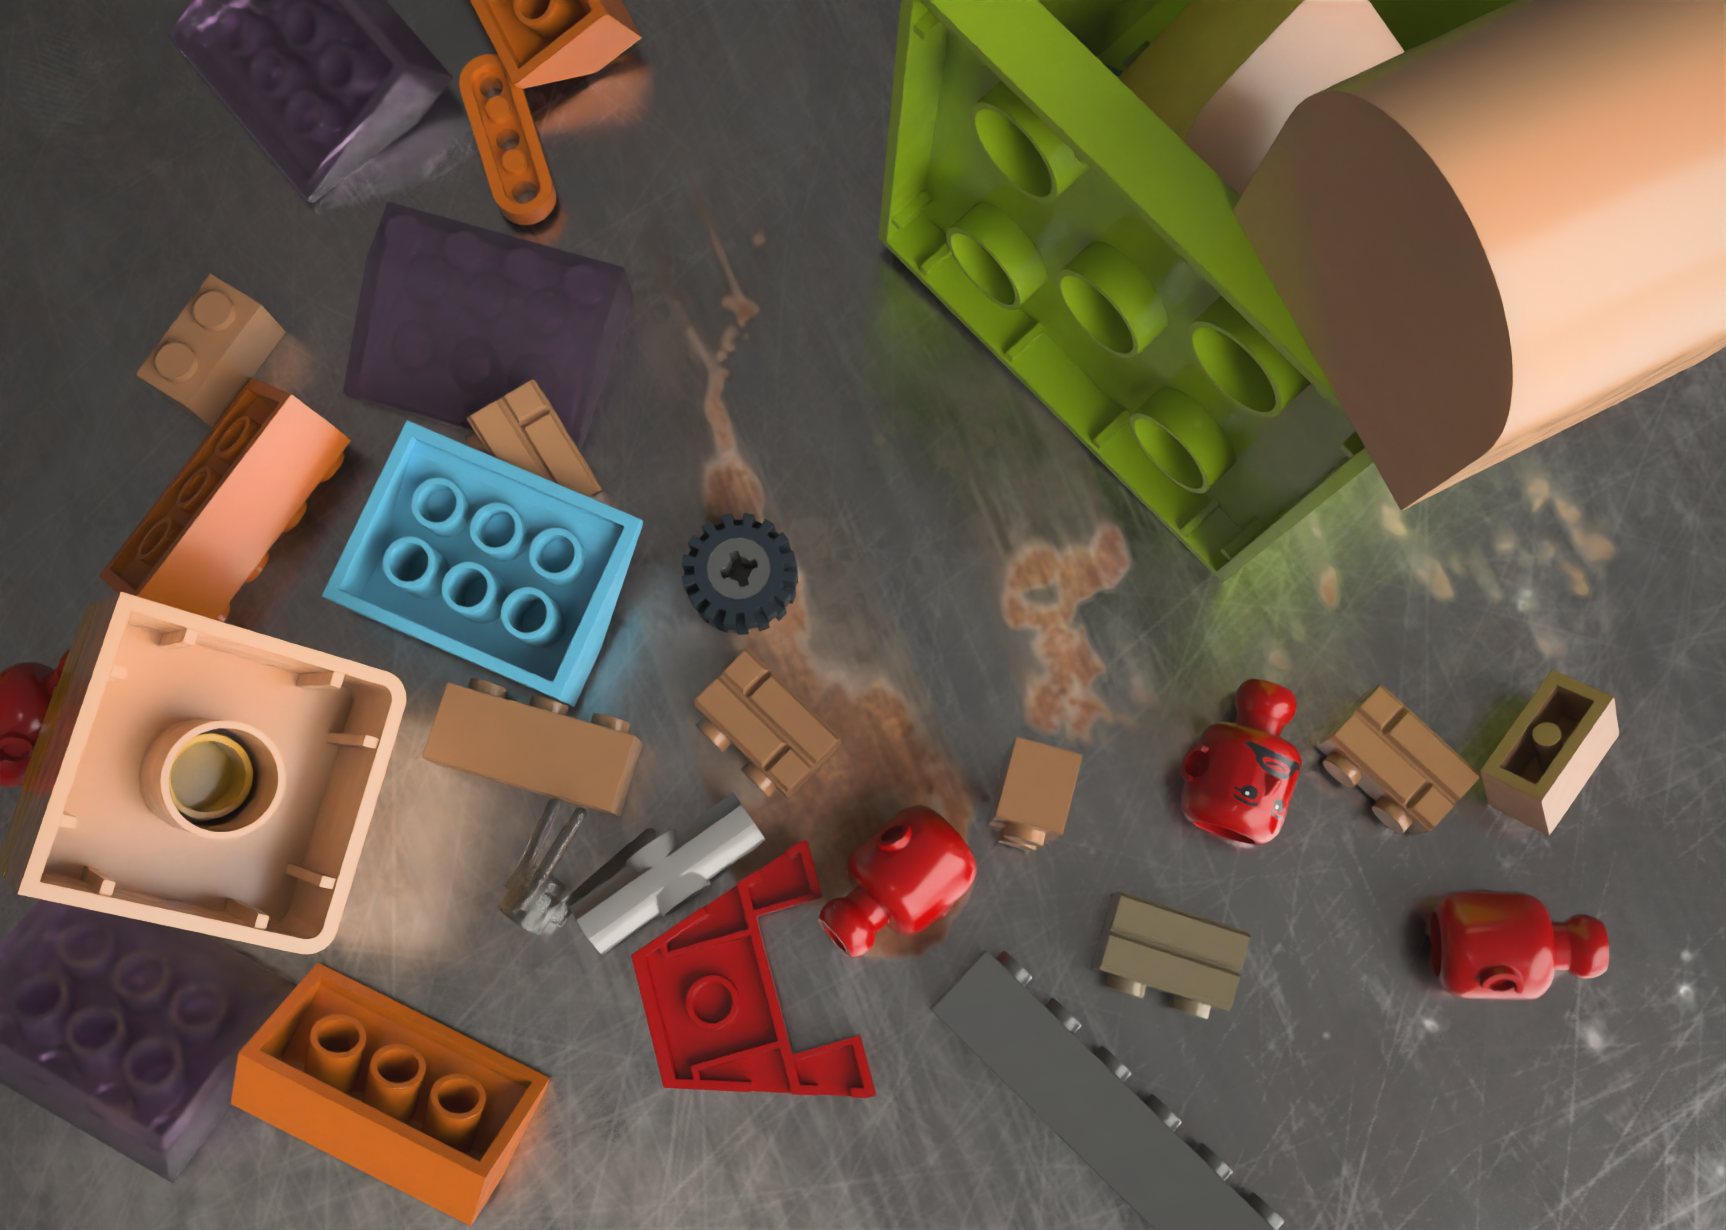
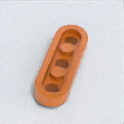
M480 55L470 60L462 69L459 77V88L493 198L502 215L509 221L519 225L538 223L545 219L553 210L556 203V190L524 89L514 86L498 55ZM492 89L503 90L499 96L485 97ZM508 140L519 141L514 149H501L502 145ZM524 192L536 193L535 197L527 203L517 201L518 197Z

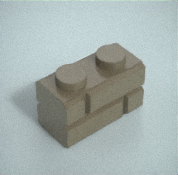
M1120 891L1113 893L1092 969L1108 974L1105 982V987L1143 999L1146 987L1172 995L1169 1008L1208 1020L1211 1008L1230 1011L1233 1006L1240 980V970L1244 965L1251 932Z

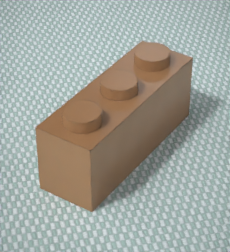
M471 678L468 688L447 682L422 758L439 766L621 817L643 743L635 735L628 734L630 723L600 713H593L590 723L568 717V705L536 695H532L529 705L505 699L508 692L507 688L481 679Z

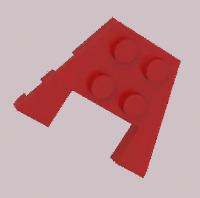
M807 840L797 842L764 867L754 871L738 882L733 888L706 906L701 907L631 955L664 1088L774 1092L812 1096L833 1095L851 1096V1098L876 1096L860 1034L799 1052H793L758 917L823 898Z

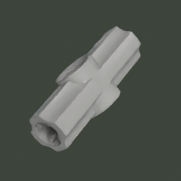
M732 793L676 832L675 829L669 830L643 846L626 861V868L609 880L596 886L569 908L587 939L600 954H605L657 916L666 917L690 902L711 885L710 879L728 866L735 864L738 859L756 849L766 839L738 798Z

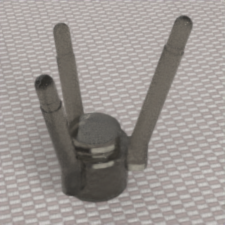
M552 798L548 801L517 868L504 886L508 891L497 907L514 923L535 935H541L550 921L559 927H563L572 914L569 907L626 865V861L634 853L655 839L656 831L653 828L644 830L565 899H562L560 896L566 889V886L551 873L577 834L576 832L587 816V811L583 807H578L574 810L540 865L536 866L534 864L560 808V801Z

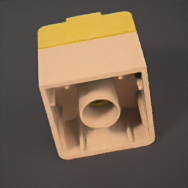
M124 592L116 593L86 607L81 617L59 683L53 691L24 775L23 787L0 851V874L17 894L298 954L317 953L333 941L338 931L406 706L405 688L402 682L390 672Z

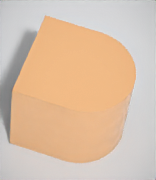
M1515 0L1307 97L1289 115L1234 207L1233 213L1401 511L1701 362L1726 346V0Z

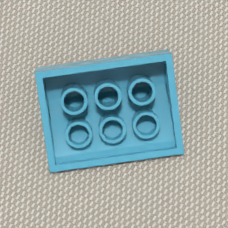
M406 420L325 587L322 597L364 617L575 707L601 650L644 522L642 519Z

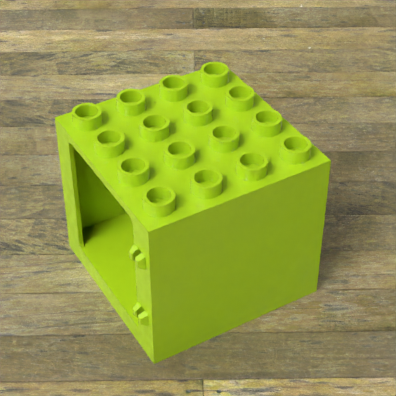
M901 0L878 239L1223 583L1371 465L1373 460L1235 217L1233 209L1241 196L1103 64L1105 63L1124 72L1139 56L1144 46L1147 48L1192 0ZM1515 0L1369 1L1403 50L1407 51Z

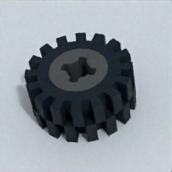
M732 513L722 515L723 523L714 526L710 520L702 526L704 532L702 536L698 538L693 535L689 541L690 552L688 555L683 554L681 564L684 569V576H682L683 585L699 616L708 623L710 621L715 624L718 630L727 633L728 629H733L737 631L738 635L749 634V629L758 627L761 632L770 628L769 622L774 618L780 621L786 614L788 603L793 604L796 583H798V569L794 550H791L789 540L783 532L779 534L775 529V525L767 519L760 523L756 521L754 514L743 513V520H734ZM742 564H746L749 567L757 566V568L751 570L750 568L743 566ZM733 567L734 569L731 571L730 577H727V578H724V579H723L724 576L729 575V572H730L731 568Z

